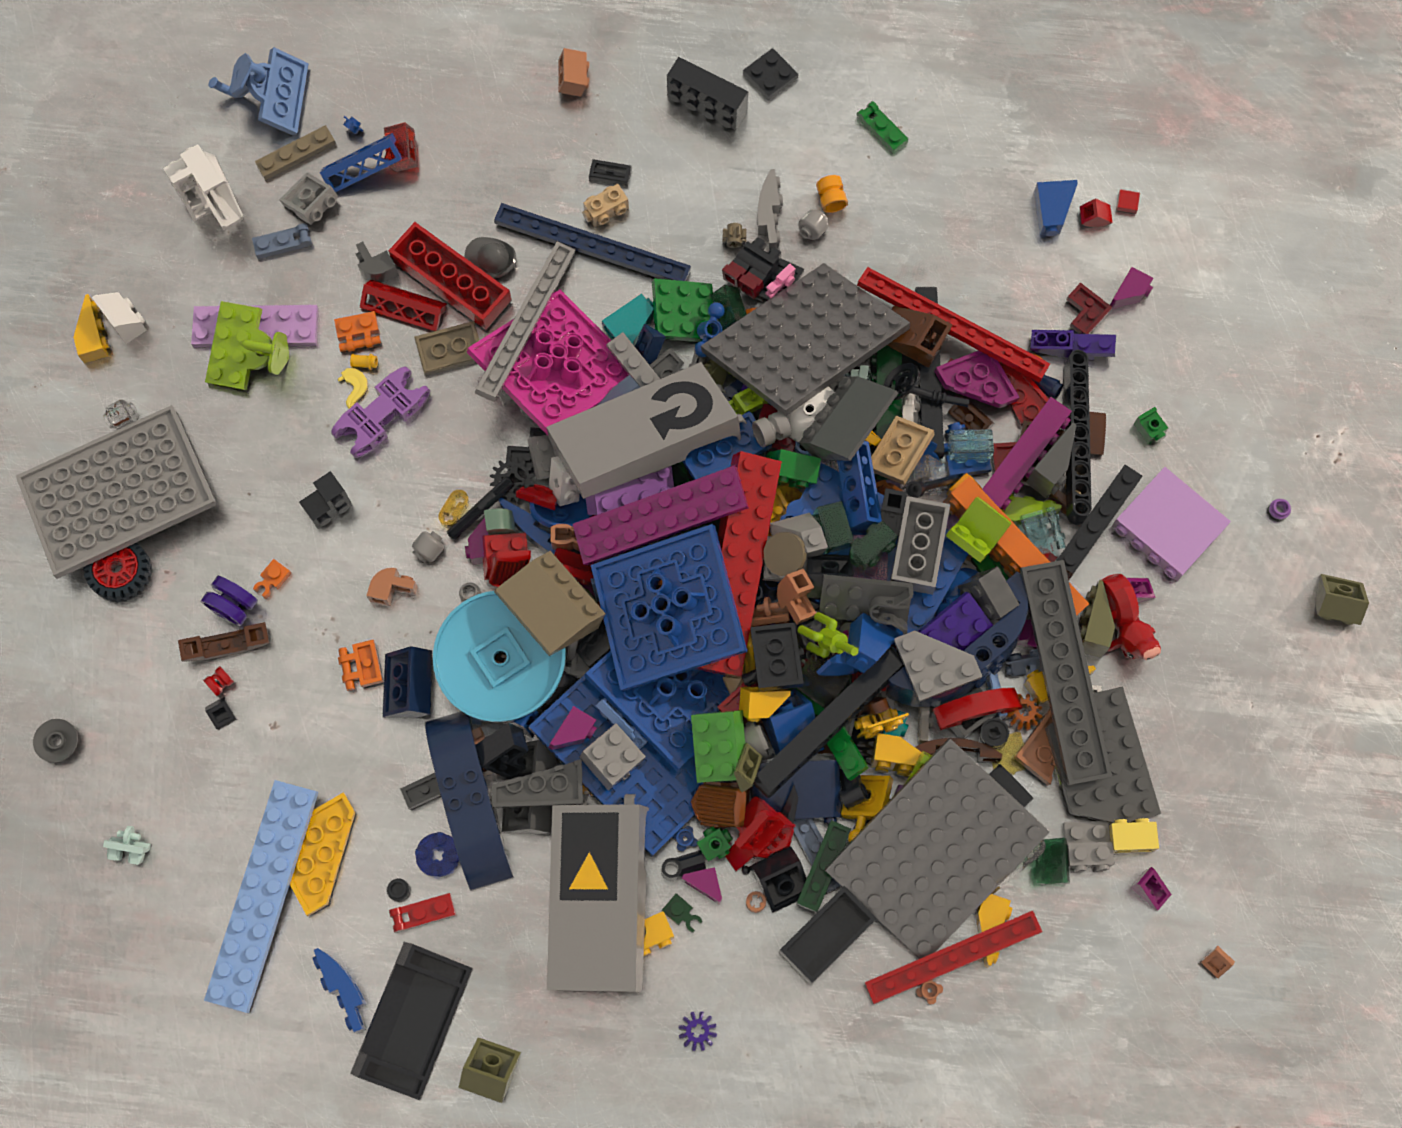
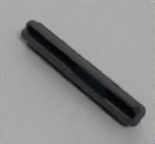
M509 477L502 479L447 530L448 536L453 540L457 539L484 514V510L490 509L514 486L513 481Z

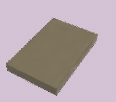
M474 321L414 337L425 376L476 363L467 354L468 347L479 341Z

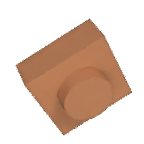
M1217 946L1203 958L1201 963L1213 975L1220 978L1234 965L1235 961Z

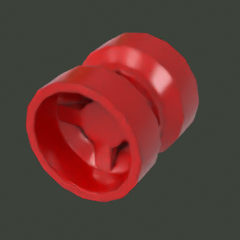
M221 666L215 670L212 676H207L203 680L216 696L222 693L223 688L234 683Z

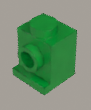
M1156 407L1140 415L1133 424L1147 444L1154 440L1156 443L1166 437L1165 433L1168 430V426L1156 412Z

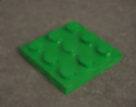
M654 278L652 281L655 330L665 335L667 340L702 341L698 336L697 328L700 323L710 319L708 308L714 303L712 284ZM708 325L707 332L711 335L712 328Z

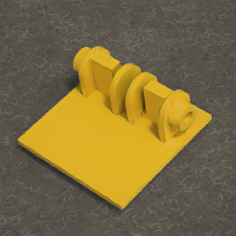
M890 708L876 715L859 717L857 721H854L855 728L861 731L856 737L864 736L865 739H870L877 736V733L885 730V733L898 729L897 726L904 723L903 720L909 714L898 716L897 710Z

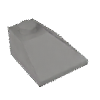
M810 513L770 523L771 535L779 532H791L798 535L804 542L806 559L822 555L828 548L821 526Z

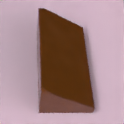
M970 400L968 407L953 405L948 411L961 425L965 424L966 429L977 439L981 438L994 425V422Z

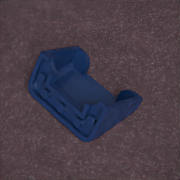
M837 760L808 761L770 798H766L754 785L750 787L751 800L754 797H760L776 812H782L793 785H795L799 798L795 820L819 818V820L824 821V824H830L831 820L835 822L841 820L840 765ZM760 763L757 773L768 763Z

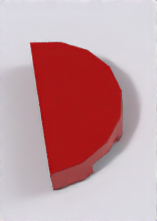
M534 484V487L524 488L523 486L516 491L517 498L555 511L557 498L550 488Z

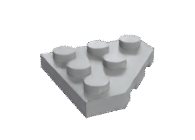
M917 631L894 638V643L919 702L983 677L975 657L969 653Z

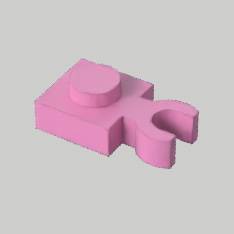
M791 264L787 265L776 276V280L766 287L768 291L765 294L769 298H773L778 291L792 285L795 280L796 268Z

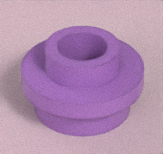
M1275 499L1269 506V512L1274 518L1282 520L1290 515L1291 506L1285 499ZM1276 507H1280L1283 512H1278Z

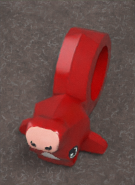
M1123 574L1109 575L1101 579L1104 583L1114 625L1118 631V636L1111 642L1108 652L1121 648L1123 655L1130 659L1142 658L1149 660L1158 656L1161 653V647L1153 635L1156 631L1151 625L1140 621L1137 597L1129 580Z

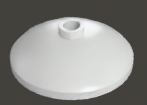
M830 387L825 388L786 416L791 426L792 434L789 437L792 440L800 442L804 431L815 421L816 414L823 410L827 404V399L835 393ZM812 406L814 411L809 413L806 411V408Z

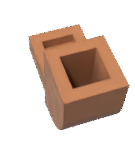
M385 568L374 575L366 596L370 602L391 606L395 590L416 595L418 586L413 581V578L401 575L399 577L400 574L397 568Z
M804 569L787 574L779 582L777 588V598L781 609H788L796 625L814 618L816 614L806 596L814 586Z

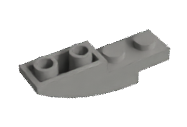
M775 169L769 171L763 183L757 214L758 235L766 234L768 252L774 247L777 249V244L781 242L780 232L776 231L775 225H778L777 215L780 212V207L783 206L782 194H778V188H781L780 177L776 176Z

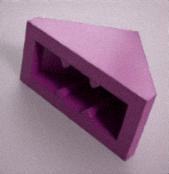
M1127 578L1134 589L1138 603L1156 598L1149 578Z
M715 867L687 873L682 876V882L720 905L722 895Z
M1152 867L1145 870L1130 887L1157 911L1172 895L1156 870Z

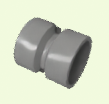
M780 411L769 415L768 419L764 417L752 422L753 434L761 447H766L775 443L776 439L780 441L792 434L787 417Z

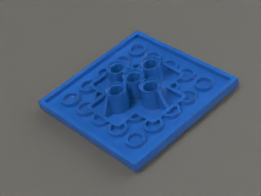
M713 524L591 565L600 606L606 613L603 619L621 691L630 690L747 652L716 528ZM662 580V586L656 590L659 581ZM688 594V600L682 604L681 601ZM667 601L668 605L666 609L661 611V607H663L664 602ZM644 608H647L646 615L644 617H641ZM672 622L673 627L670 631L667 632L666 628H668L669 623Z
M610 651L588 670L584 677L678 771L694 756L691 715L720 712L717 707L730 695L723 681L725 676L692 669L678 674L683 680H679L673 675L630 690L621 691ZM664 688L668 694L662 693L660 689ZM691 690L697 692L698 696H694Z

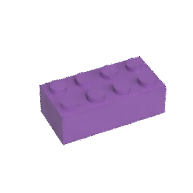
M672 466L586 497L588 515H599L673 488Z

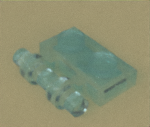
M1054 506L1046 508L1048 514L1046 518H1044L1042 510L1020 516L1025 536L1042 554L1054 551L1052 542H1056L1057 549L1066 548L1064 539H1066L1065 534L1061 532L1059 525L1060 517L1059 514H1056ZM1048 523H1050L1052 528V536H1049V532L1046 525Z

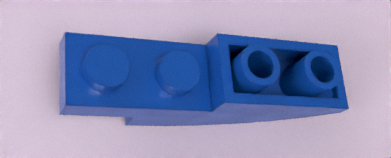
M319 948L314 949L316 956L313 957V962L317 970L321 969L323 977L320 980L325 991L328 990L331 994L339 992L340 995L337 996V1000L341 1009L345 1008L348 1017H345V1022L349 1031L353 1030L356 1034L365 1031L366 1029L358 1008L367 1004L356 982L332 956Z

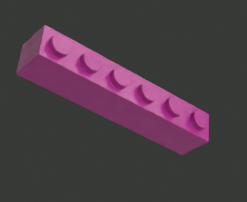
M1050 397L982 489L1004 511L1012 501L1009 499L1011 494H1017L1024 485L1021 482L1025 476L1029 478L1035 468L1033 466L1037 460L1040 462L1047 454L1045 448L1048 444L1053 446L1059 437L1057 434L1059 429L1064 430L1071 421L1068 417L1072 411L1052 397Z

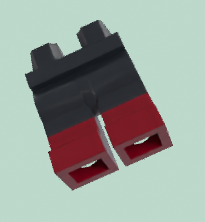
M759 237L752 243L747 241L744 248L738 252L729 265L726 264L722 269L723 280L737 289L740 287L742 292L755 299L778 270V262L782 257L781 251L774 247L767 254L763 251L766 248V243Z

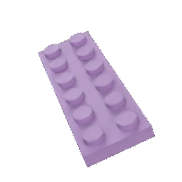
M317 305L252 306L263 309L259 330L266 332L272 340L276 332H282L287 336L288 346H317ZM194 306L191 340L193 347H212L220 306Z

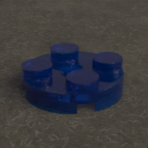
M442 832L427 835L420 841L415 850L416 863L419 869L427 876L435 878L447 877L459 865V858L453 838ZM435 850L444 851L441 861L438 859L433 860L432 857Z

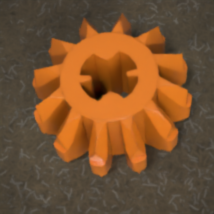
M1018 694L1024 709L1023 711L1026 710L1028 712L1027 715L1023 716L1024 713L1021 715L1020 710L1007 713L1008 715L1005 718H1012L1009 725L1018 724L1017 730L1020 731L1024 726L1026 731H1029L1031 725L1036 727L1038 725L1037 720L1042 718V715L1038 713L1042 710V706H1035L1038 700L1035 698L1033 701H1030V694H1026L1024 699L1021 694Z

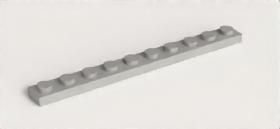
M558 241L556 242L476 387L475 394L495 402L573 258L576 249Z

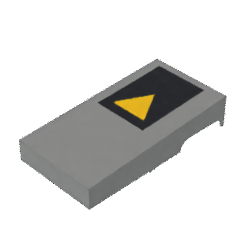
M583 794V805H552L547 990L642 992L647 874L644 867L646 814L649 811V807L635 805L634 798L636 794H625L624 805H587L589 794Z

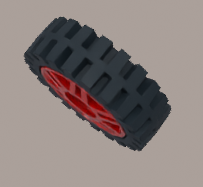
M137 543L83 567L85 571L84 577L90 588L100 597L109 601L115 600L116 602H122V599L125 601L130 600V596H138L137 592L139 590L142 592L145 589L143 586L144 584L148 585V577H151L152 574L150 571L152 569L150 558ZM121 565V570L114 573L115 568Z

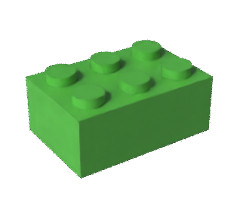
M723 711L691 715L697 783L736 780L734 771L745 744L743 711Z

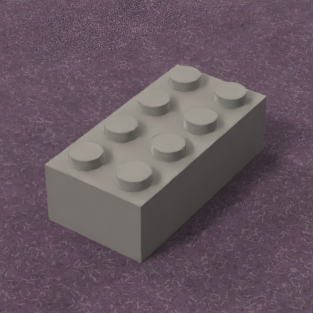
M906 497L890 581L912 583L913 591L933 595L936 588L950 504Z

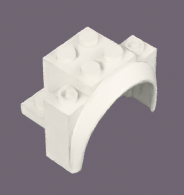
M197 144L181 153V159L173 161L163 168L194 222L212 212L224 231L243 220L244 216L214 154L202 151Z

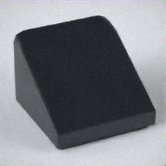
M225 697L205 707V711L216 729L236 719Z

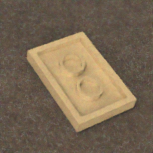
M896 416L871 456L874 473L905 485L934 437V430Z

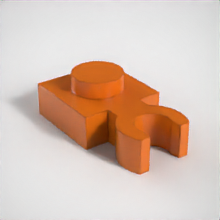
M273 559L260 574L264 580L256 583L253 590L258 592L261 588H265L262 596L266 599L271 594V588L274 586L276 589H279L291 575V571Z

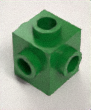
M711 826L702 832L704 836L696 842L709 862L715 857L721 859L730 853L729 849L732 847L730 841L733 838L727 829L723 830L722 827L715 828ZM717 840L720 844H714L713 841Z

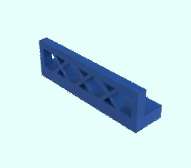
M391 133L323 167L320 171L323 180L337 192L402 160V156L394 144L396 138ZM389 147L395 155L390 160L381 157L383 150ZM369 157L376 159V167L369 168L364 166L365 159ZM351 166L359 168V175L356 177L347 175L348 168ZM337 175L343 178L341 184L334 187L329 177Z

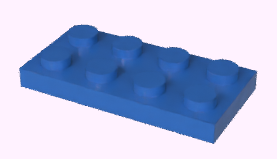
M750 411L742 415L747 424L744 422L739 423L741 440H738L736 436H729L696 448L688 453L686 460L682 461L693 480L729 468L733 454L740 451L760 455L772 448V444L761 447L755 439L752 422L756 421Z

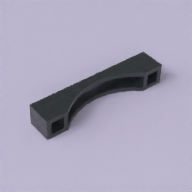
M1126 464L1056 560H1064L1068 580L1071 579L1142 478L1141 474Z

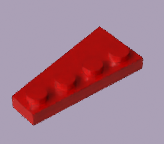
M999 362L1020 397L1017 402L1010 405L1022 427L1024 420L1032 422L1049 399L1031 378Z

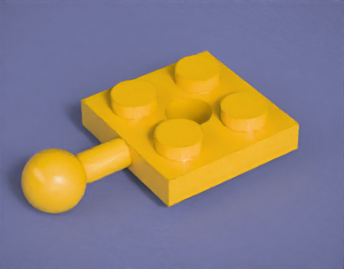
M860 775L861 781L868 794L871 793V797L869 800L849 809L843 804L841 816L844 819H857L855 829L848 835L849 842L865 827L866 819L871 820L888 803L894 780L891 776Z

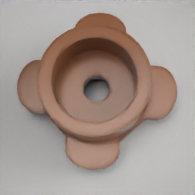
M931 980L917 988L916 994L918 997L926 999L927 1003L932 1005L936 1003V997L943 992V987L941 984Z

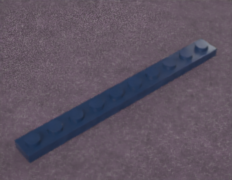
M501 203L494 219L497 225L554 244L558 241L576 249L575 251L659 279L687 281L691 271L690 265Z

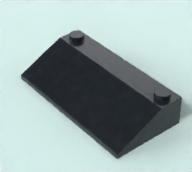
M404 942L350 1074L420 1100L472 968L412 943Z

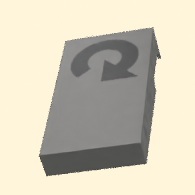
M702 362L546 428L550 443L584 499L686 460L688 453L696 448L729 436H736L738 440H741L739 423L744 422L747 424L741 414H736L722 393L726 394L724 388L714 382Z

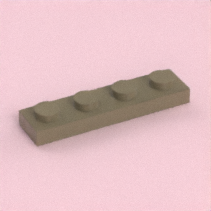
M325 125L256 160L255 163L264 179L267 180L336 145V142Z

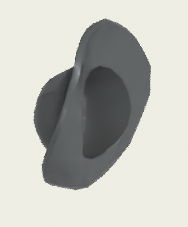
M479 237L472 240L466 247L464 256L494 279L509 273L515 266L516 253L511 245L502 240L488 237Z

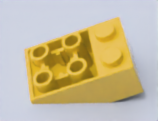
M878 733L873 743L874 750H872L873 758H871L872 765L870 768H875V771L880 773H888V770L895 771L899 776L909 777L922 752L899 736Z

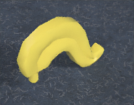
M346 368L341 373L342 376L338 378L339 382L345 379L346 383L353 385V391L346 400L348 409L357 403L368 389L366 377L356 368Z

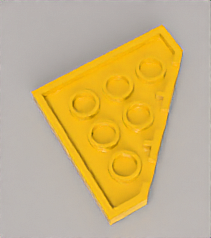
M344 792L313 810L290 882V886L307 916L317 912L329 903L356 812Z

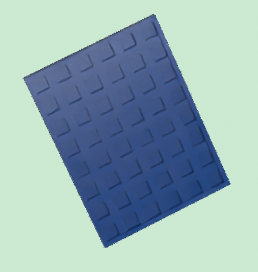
M582 676L528 728L565 765L580 760L581 753L614 724L609 719L603 717L596 707L605 697ZM664 688L660 689L662 693L668 694ZM573 706L596 719L594 726L597 729L591 739L586 737L581 744L555 750L549 748L551 741ZM647 742L640 749L646 756L642 763L630 772V776L626 780H621L609 791L582 761V785L602 805H624L625 794H636L634 804L649 807V811L646 814L644 849L651 856L695 815L691 800L698 787L703 785V782L697 783L695 755L676 771Z

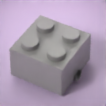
M616 723L589 745L579 758L582 759L585 765L609 791L621 780H626L630 776V772L640 765L646 756Z

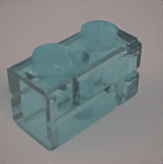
M992 429L949 431L947 438L949 460H955L956 463H964L971 459H976V462H987L992 458L994 454Z

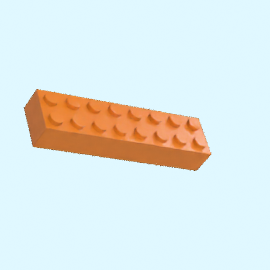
M970 476L943 501V503L950 504L949 513L951 515L955 514L960 519L974 499L979 497L1011 521ZM1012 521L1010 527L989 553V556L995 562L999 561L1004 567V572L1009 577L1013 576L1017 571L1020 573V568L1050 562ZM1069 582L1077 616L1089 603Z

